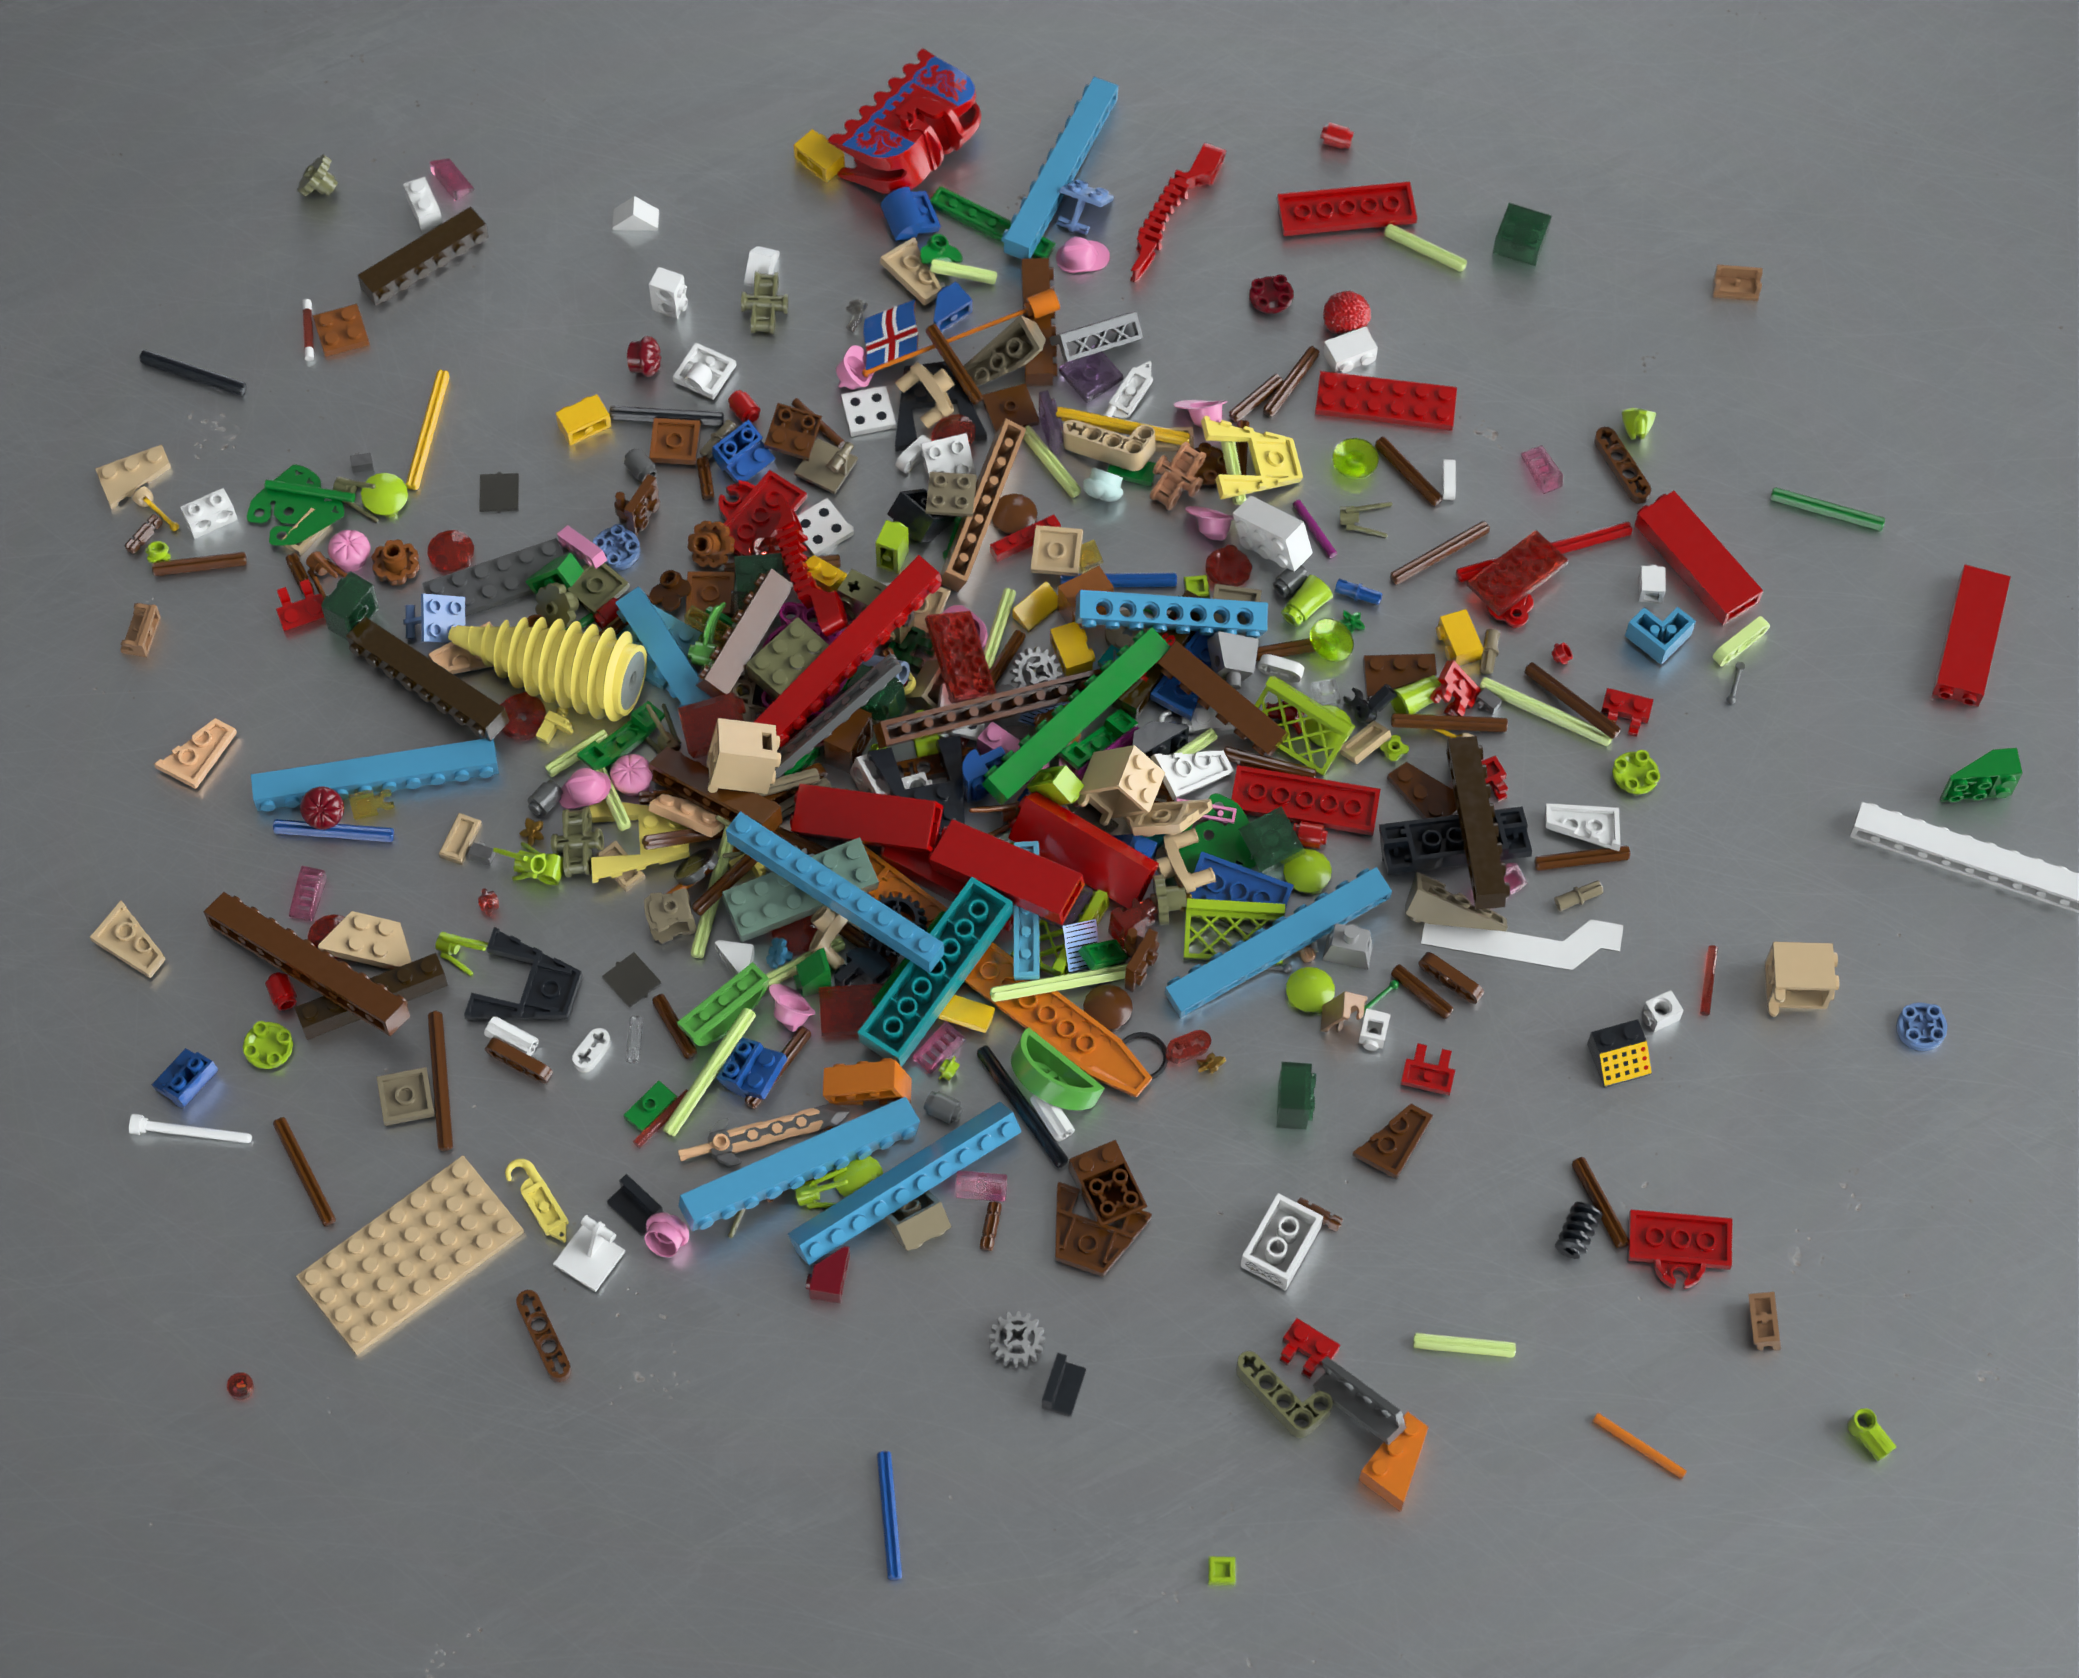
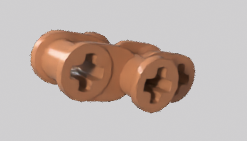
M1184 442L1171 462L1168 461L1166 456H1161L1153 469V473L1155 475L1160 474L1161 478L1152 489L1150 499H1156L1166 505V509L1172 510L1184 490L1188 492L1189 496H1195L1203 483V479L1200 477L1196 478L1194 475L1202 466L1206 453H1200L1191 448L1188 442Z

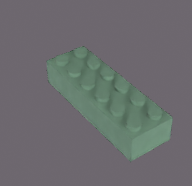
M860 837L811 856L866 893L878 889L879 880ZM775 872L768 873L722 892V899L741 943L813 915L821 907L825 906Z

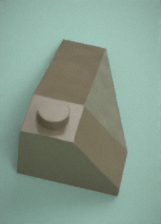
M1020 315L964 365V368L978 387L1026 365L1043 350L1046 339L1036 322Z
M1416 872L1405 904V914L1412 921L1485 930H1507V918L1490 909L1476 910L1475 906L1466 899L1465 895L1461 893L1453 895L1445 890V884Z

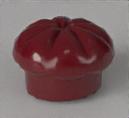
M644 336L640 341H631L629 344L627 364L631 373H643L645 377H652L659 371L661 349L653 337Z
M319 786L305 793L301 800L300 811L308 825L316 829L326 830L336 826L341 821L344 814V803L335 790Z

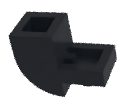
M864 947L852 949L846 953V964L841 965L835 972V986L842 992L860 977L874 990L891 976V964L873 949Z

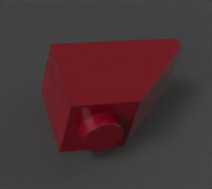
M844 1246L814 1266L813 1273L808 1274L806 1280V1289L809 1290L810 1299L841 1303L850 1259L849 1247Z

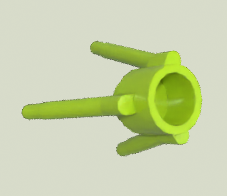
M521 842V846L530 852L525 855L493 848V852L521 860V866L528 873L513 876V881L537 878V874L542 873L546 868V854L538 852L525 842Z
M443 931L436 940L435 949L441 952V958L449 960L459 969L472 976L473 972L452 957L451 954H457L461 946L485 951L489 942L460 937Z
M844 1167L829 1172L820 1179L806 1181L801 1187L795 1189L799 1206L807 1205L809 1210L829 1208L836 1204L816 1202V1200H820L821 1191L845 1185L848 1183V1180L844 1179L821 1186L816 1184L845 1172L847 1168Z

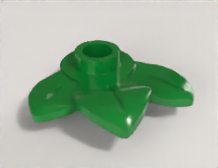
M941 234L931 236L926 246L922 247L920 251V259L923 264H931L933 259L947 262L963 261L961 252L956 247L949 245L948 239Z

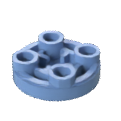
M615 524L611 528L603 530L592 541L593 544L603 550L607 558L605 563L614 571L628 569L635 564L640 555V544L637 536L621 524Z
M1913 1003L1905 1006L1896 1022V1030L1901 1041L1909 1048L1917 1051H1930L1937 1048L1943 1042L1947 1034V1021L1938 1005Z

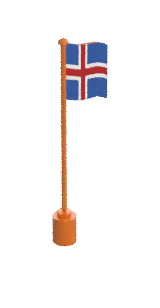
M1053 288L1026 298L1025 309L946 340L948 343L1025 313H1027L1028 317L1032 316L1035 320L1060 310L1058 298ZM916 299L865 318L863 334L867 358L866 369L862 370L864 377L936 348L932 344L918 350L919 334L915 319Z

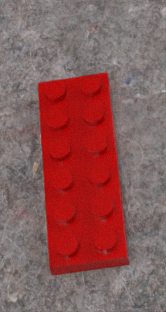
M1410 181L1277 194L1283 236L1385 227L1388 224L1394 226L1416 224L1418 219Z
M1320 371L1315 414L1452 431L1457 387Z
M1237 765L1231 800L1238 803L1245 815L1263 818L1267 816L1269 819L1299 824L1302 821L1324 825V828L1373 836L1381 789Z

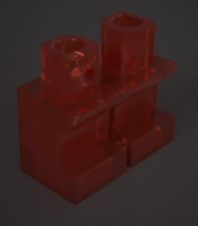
M1149 897L1140 903L1134 898L1130 909L1123 912L1120 907H1117L1111 911L1108 933L1113 939L1118 941L1123 950L1125 949V936L1130 928H1135L1138 932L1137 935L1144 937L1147 933V927L1155 923L1153 914L1157 912L1156 905Z

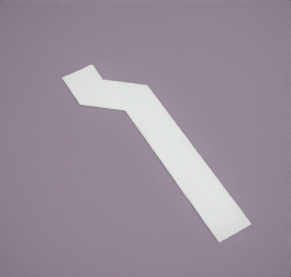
M1589 920L1564 941L1507 931L1434 925L1424 922L1421 944L1573 970L1600 948L1620 951L1623 925Z

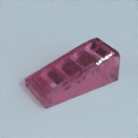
M1542 445L1521 453L1523 461L1543 494L1563 486L1562 472ZM1540 456L1542 457V458H1540V459H1537V460H1535V461H1532V459H1535V458L1540 457Z
M301 866L289 917L313 922L327 881L324 870ZM304 887L315 888V890H306ZM301 896L312 898V901L301 899ZM298 906L310 907V910L298 909Z
M945 1021L912 1058L931 1075L966 1039ZM948 1033L954 1041L952 1043L944 1037L945 1034ZM939 1040L947 1046L945 1050L937 1044ZM932 1047L941 1054L939 1057L930 1051ZM925 1053L934 1061L931 1065L922 1057Z

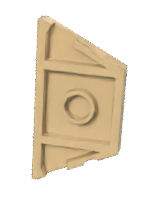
M1211 799L1153 803L1150 813L1123 818L1134 836L1176 835L1183 832L1212 810L1213 806Z
M351 911L318 946V949L321 951L326 950L332 956L390 970L412 962L400 922Z

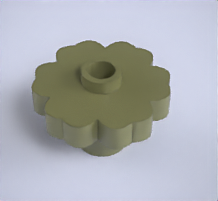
M322 154L320 158L318 157L303 173L297 191L306 197L315 189L321 195L329 196L338 184L335 176L328 172L332 160Z
M557 582L548 584L538 590L535 596L538 603L535 611L546 619L548 628L559 618L563 620L565 628L570 627L576 619L575 611L579 607L577 597L571 592H566L565 585Z
M1163 874L1153 875L1154 893L1150 894L1151 907L1156 908L1159 925L1169 924V911L1181 910V907H1187L1185 888H1178V885L1166 887Z

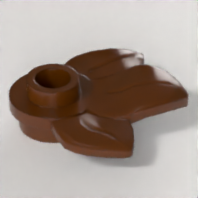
M667 570L660 576V584L651 589L649 597L652 599L653 605L662 603L667 612H672L679 607L681 597L690 595L691 584L688 580L683 579L679 572Z

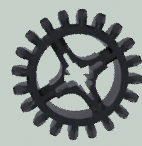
M890 892L888 898L880 894L879 901L900 915L901 912L906 913L913 920L910 922L927 931L926 924H928V919L924 916V908H919L920 903L918 900L912 902L910 895L903 899L901 892L897 897H893V894ZM861 929L864 933V940L869 941L870 948L877 946L878 953L886 950V956L888 957L891 955V952H895L897 957L900 956L898 952Z

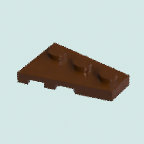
M1435 654L1364 655L1363 657L1366 701L1384 684H1388L1394 690L1415 683L1425 677L1437 676Z
M1405 762L1388 774V781L1422 819L1457 814L1453 789L1410 763Z
M1413 1104L1408 1105L1389 1121L1388 1125L1371 1136L1369 1141L1363 1146L1358 1147L1352 1156L1397 1180L1429 1126L1433 1115Z

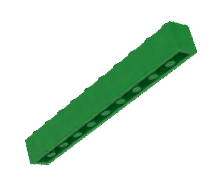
M1153 627L1146 633L1141 630L1132 639L1135 643L1130 648L1126 644L1116 654L1119 657L1116 661L1113 662L1110 659L1100 668L1103 673L1098 677L1093 674L1084 683L1086 688L1082 692L1077 689L1067 698L1070 701L1067 706L1064 707L1062 704L1051 713L1053 718L1049 722L1044 719L1035 728L1037 733L1032 738L1028 734L1018 743L1021 747L1018 751L1014 753L1013 750H1010L1001 759L1004 763L999 768L994 765L985 774L987 779L982 785L1001 806L1171 648L1170 645Z

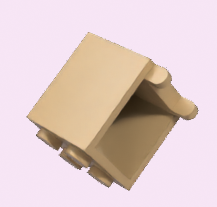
M718 718L708 751V791L715 793L718 788L768 794L770 784L774 785L775 767L779 768L781 762V753H777L780 745V736L776 735V725Z
M1135 745L1094 752L1082 780L1085 786L1079 792L1078 805L1085 807L1088 802L1102 813L1099 822L1103 826L1108 825L1110 820L1114 818L1150 813L1165 772Z
M1772 943L1765 960L1767 1007L1770 1016H1777L1779 1008L1827 1009L1830 1001L1834 1000L1835 990L1839 989V976L1835 975L1838 955L1833 952V943Z

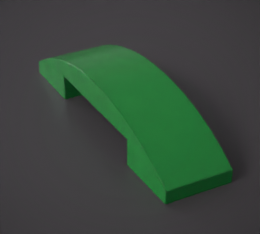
M647 701L631 713L630 721L599 744L593 741L577 753V757L592 770L607 767L621 756L627 755L656 729L657 726L646 708L647 704L652 707L660 722L664 719L665 714L650 701Z
M1119 709L1105 720L1102 727L1081 742L1074 741L1060 751L1059 755L1078 770L1091 760L1094 752L1103 751L1132 727L1137 726L1138 722L1125 711Z

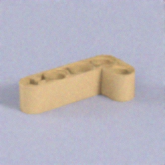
M1068 420L1062 424V438L1065 449L1130 471L1141 470L1156 450L1155 431L1149 425L1137 427L1130 437L1077 420Z

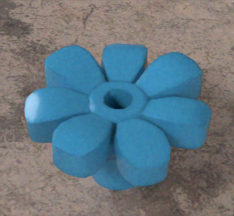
M774 938L772 940V946L768 950L769 955L766 957L770 968L776 969L778 965L782 966L785 961L789 962L792 960L793 954L787 951L788 949L785 947L787 941L783 938Z

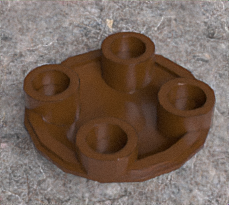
M1203 442L1195 448L1200 453H1206L1202 466L1194 475L1196 478L1200 477L1203 479L1202 485L1216 484L1215 479L1219 474L1227 475L1221 449L1211 446L1207 442Z
M1021 494L1004 495L999 498L992 516V524L996 529L1013 534L1036 522L1038 514L1036 505L1030 498Z
M1111 984L1100 985L1092 989L1086 995L1083 1004L1084 1012L1111 1032L1118 1031L1130 1019L1133 1010L1132 1000L1128 993L1122 988Z

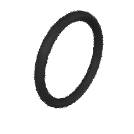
M1137 1032L1128 1035L1122 1040L1125 1044L1138 1037H1146L1158 1043L1163 1051V1062L1161 1067L1151 1074V1077L1154 1079L1162 1074L1168 1064L1169 1057L1164 1042L1154 1034L1147 1032Z

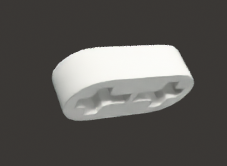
M925 435L916 439L899 456L896 461V467L905 474L909 473L923 460L920 444L931 442V440Z
M1443 459L1442 500H1455L1456 462L1455 460Z
M1270 654L1262 655L1258 665L1259 671L1263 674L1276 676L1289 682H1300L1304 673V667L1300 663Z
M602 1028L592 1030L575 1050L572 1060L576 1070L582 1073L591 1071L611 1046L610 1036L606 1030ZM601 1037H603L604 1043L602 1044L599 1042L595 1046L594 1039H600ZM588 1055L589 1062L580 1064L579 1058H585Z

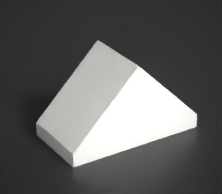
M634 196L614 208L612 228L613 230L658 231L659 209Z
M760 246L752 249L749 252L744 285L754 287L755 271H759L760 274H772L779 251Z
M723 940L715 942L716 954L734 976L754 960V947L752 944Z

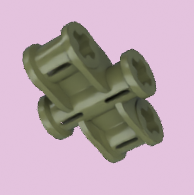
M755 271L754 294H747L746 291H742L741 312L752 310L751 333L753 334L759 331L770 332V334L774 335L776 311L783 312V314L788 313V294L785 293L783 296L777 295L779 284L778 272L774 274H760L759 271Z
M583 807L582 810L575 811L564 809L562 812L563 835H551L552 852L556 855H560L563 852V869L567 878L572 877L574 874L586 873V875H592V849L597 848L599 851L604 849L603 832L600 828L592 832V815L589 807Z

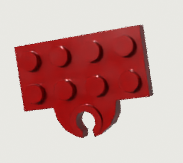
M771 470L765 474L756 486L747 481L738 480V483L726 487V493L729 496H736L738 498L736 502H728L725 496L720 494L718 502L720 515L725 520L723 524L729 527V536L735 540L734 553L748 562L754 561L777 534L775 528L781 519V508L776 496L782 494L796 512L807 499V493Z
M1631 1209L1629 1212L1628 1261L1654 1263L1655 1273L1659 1279L1671 1288H1674L1676 1284L1673 1272L1681 1271L1686 1275L1683 1289H1688L1699 1282L1703 1277L1705 1268L1731 1269L1733 1218Z

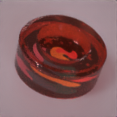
M238 1372L228 1379L227 1390L232 1398L244 1400L253 1393L254 1382L248 1374Z

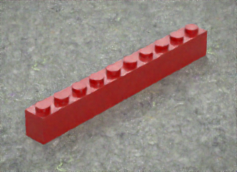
M918 555L753 723L776 725V735L780 736L779 747H783L789 741L790 735L795 730H800L807 722V718L822 708L823 701L829 695L833 696L840 689V684L846 678L850 679L856 673L857 667L863 661H868L880 644L883 645L889 640L890 633L896 627L900 628L908 619L907 616L913 610L917 611L923 605L924 599L930 593L933 594L940 588L942 582L940 573Z

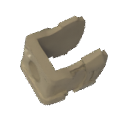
M686 888L669 894H662L661 892L650 893L644 899L645 915L655 941L664 944L673 940L674 936L696 933L697 928Z

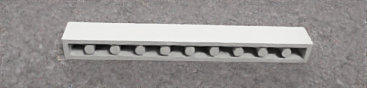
M1862 802L1850 834L1851 838L2079 913V873L2070 871L2063 866L2045 863L2039 858L2021 855L2015 850L1997 847L1991 842L1973 839V837L1967 834L1952 832L1946 827L1928 824L1922 819H1913L1897 811L1882 809L1873 803Z

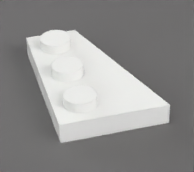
M1224 751L1196 752L1195 754L1174 753L1173 755L1154 754L1151 757L1152 761L1165 772L1163 782L1173 800L1234 773Z
M1546 803L1545 828L1616 851L1620 850L1619 808Z

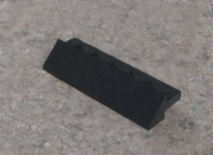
M1523 806L1495 810L1493 823L1498 824L1499 836L1496 839L1497 843L1501 842L1503 852L1500 859L1509 860L1532 857V848L1527 833L1528 824ZM1458 815L1379 824L1382 861L1385 862L1388 875L1467 865Z

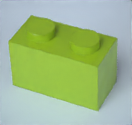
M885 521L875 542L877 567L899 573L909 552L908 527L900 522Z
M1066 765L1041 769L1026 788L1031 793L1037 791L1055 803L1062 805L1074 803L1079 798V792L1085 785Z

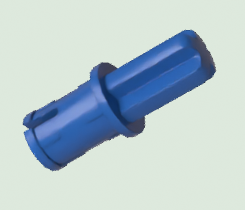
M1340 578L1335 587V593L1354 598V601L1360 599L1379 605L1383 596L1379 591L1363 587L1362 583L1355 584Z

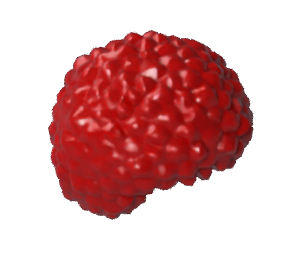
M1342 291L1329 297L1324 306L1323 319L1330 332L1345 334L1367 326L1371 320V310L1367 300L1360 294L1353 291Z

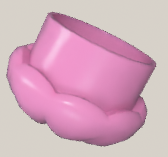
M343 530L331 538L328 545V554L341 570L354 572L365 565L371 547L367 537L361 532Z
M637 754L624 755L618 758L610 769V780L615 789L629 797H637L640 791L648 790L653 776L649 770V761Z
M666 1212L656 1213L646 1222L647 1233L644 1238L645 1243L651 1251L659 1256L673 1257L679 1247L686 1245L689 1240L687 1225L675 1215H670Z

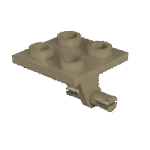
M817 438L809 461L802 460L794 475L836 494L858 461V457L850 454L854 446L850 442H845L842 449Z
M930 472L926 514L973 517L977 475Z

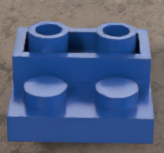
M903 187L888 194L880 204L895 240H909L913 237L916 238L918 233L938 232L941 228L926 191L911 192L909 187Z
M749 420L712 447V454L722 472L725 470L735 483H738V480H750L776 459L769 449L764 448L763 437Z
M1002 746L981 756L974 749L965 757L962 773L963 795L967 803L980 801L989 794L982 783L987 779L985 774L994 765L999 768L1004 763L1001 759L1006 753Z
M741 1037L723 1065L717 1079L728 1090L743 1098L749 1095L765 1100L788 1058L784 1053L764 1048L758 1041Z
M185 1048L151 1085L157 1092L171 1099L177 1107L183 1109L218 1072V1068L212 1060L198 1052L193 1053Z

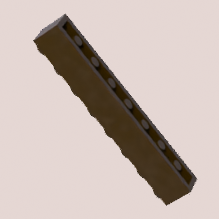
M364 617L346 635L350 645L349 649L357 657L361 655L372 667L381 668L390 679L394 680L396 678L407 690L417 692L425 702L434 703L439 711L443 714L449 713L457 723L462 726L467 725L478 737L481 738L483 736L492 741L510 722L506 709L367 617Z
M1477 736L1448 738L1446 755L1475 909L1505 907L1506 897H1510L1509 882L1504 880V877H1506V864L1501 862L1500 857L1503 854L1501 842L1497 843L1496 839L1499 836L1498 824L1493 823V818L1495 817L1494 804L1489 803L1491 788L1490 784L1485 782V779H1487L1486 764L1482 765L1481 762L1483 760V747L1478 745Z

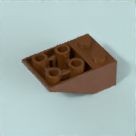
M1116 1140L1069 1159L1068 1170L1076 1187L1080 1189L1081 1196L1101 1227L1148 1207Z

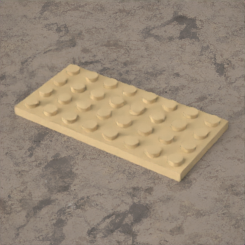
M463 1155L303 1270L296 1278L357 1356L522 1235L524 1230Z

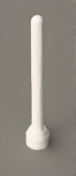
M132 1114L129 1122V1134L135 1135L152 1131L240 1143H250L252 1141V1136L249 1133L148 1121V1118H144L143 1115Z

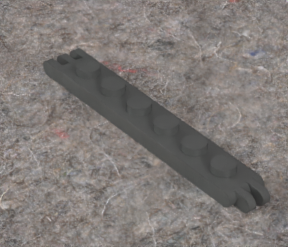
M888 654L777 751V753H781V762L779 768L775 767L776 778H779L787 770L792 769L797 761L804 755L809 754L820 741L829 737L835 728L841 723L846 722L851 714L864 706L874 694L883 690L887 683L902 671V666L894 654Z

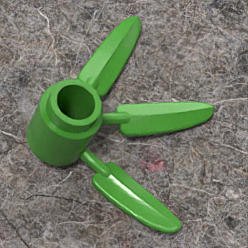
M725 602L714 606L707 619L704 632L700 634L695 645L690 644L687 658L692 659L691 664L704 666L705 664L708 665L711 661L709 655L718 646L713 644L714 632L719 616L726 605Z

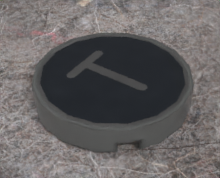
M707 847L693 853L678 866L674 873V878L682 886L698 882L706 875L704 872L708 868L710 871L715 868L719 855L712 847Z

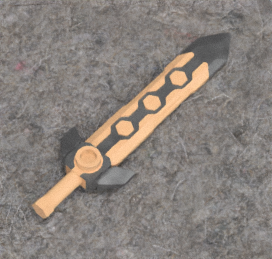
M829 1103L726 1131L729 1119L719 1120L710 1130L708 1143L678 1150L680 1161H684L692 1157L711 1153L712 1157L718 1159V1162L731 1167L740 1165L742 1163L741 1160L734 1154L803 1134L815 1133L824 1130L827 1126L836 1127L850 1113V1110Z

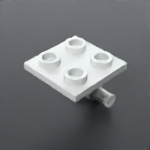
M586 1215L581 1221L582 1226L553 1265L596 1292L623 1256L625 1250L613 1243L616 1233L605 1228V1224L601 1221L597 1223Z

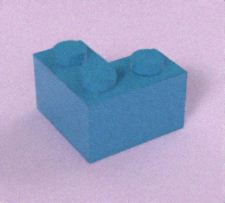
M1644 607L1629 621L1625 637L1662 665L1692 635L1696 621L1679 607L1664 621H1661Z

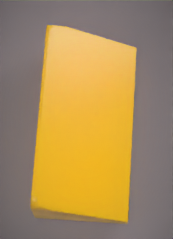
M1044 582L1012 609V618L1030 632L1057 609L1058 595L1049 583Z
M954 995L938 1018L986 1033L992 1023L995 1008Z

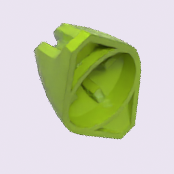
M1641 408L1622 410V420L1630 439H1635L1638 435L1640 440H1644L1654 423L1656 413Z

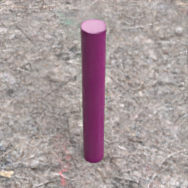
M1296 500L1292 504L1328 557H1335L1337 552L1301 500Z

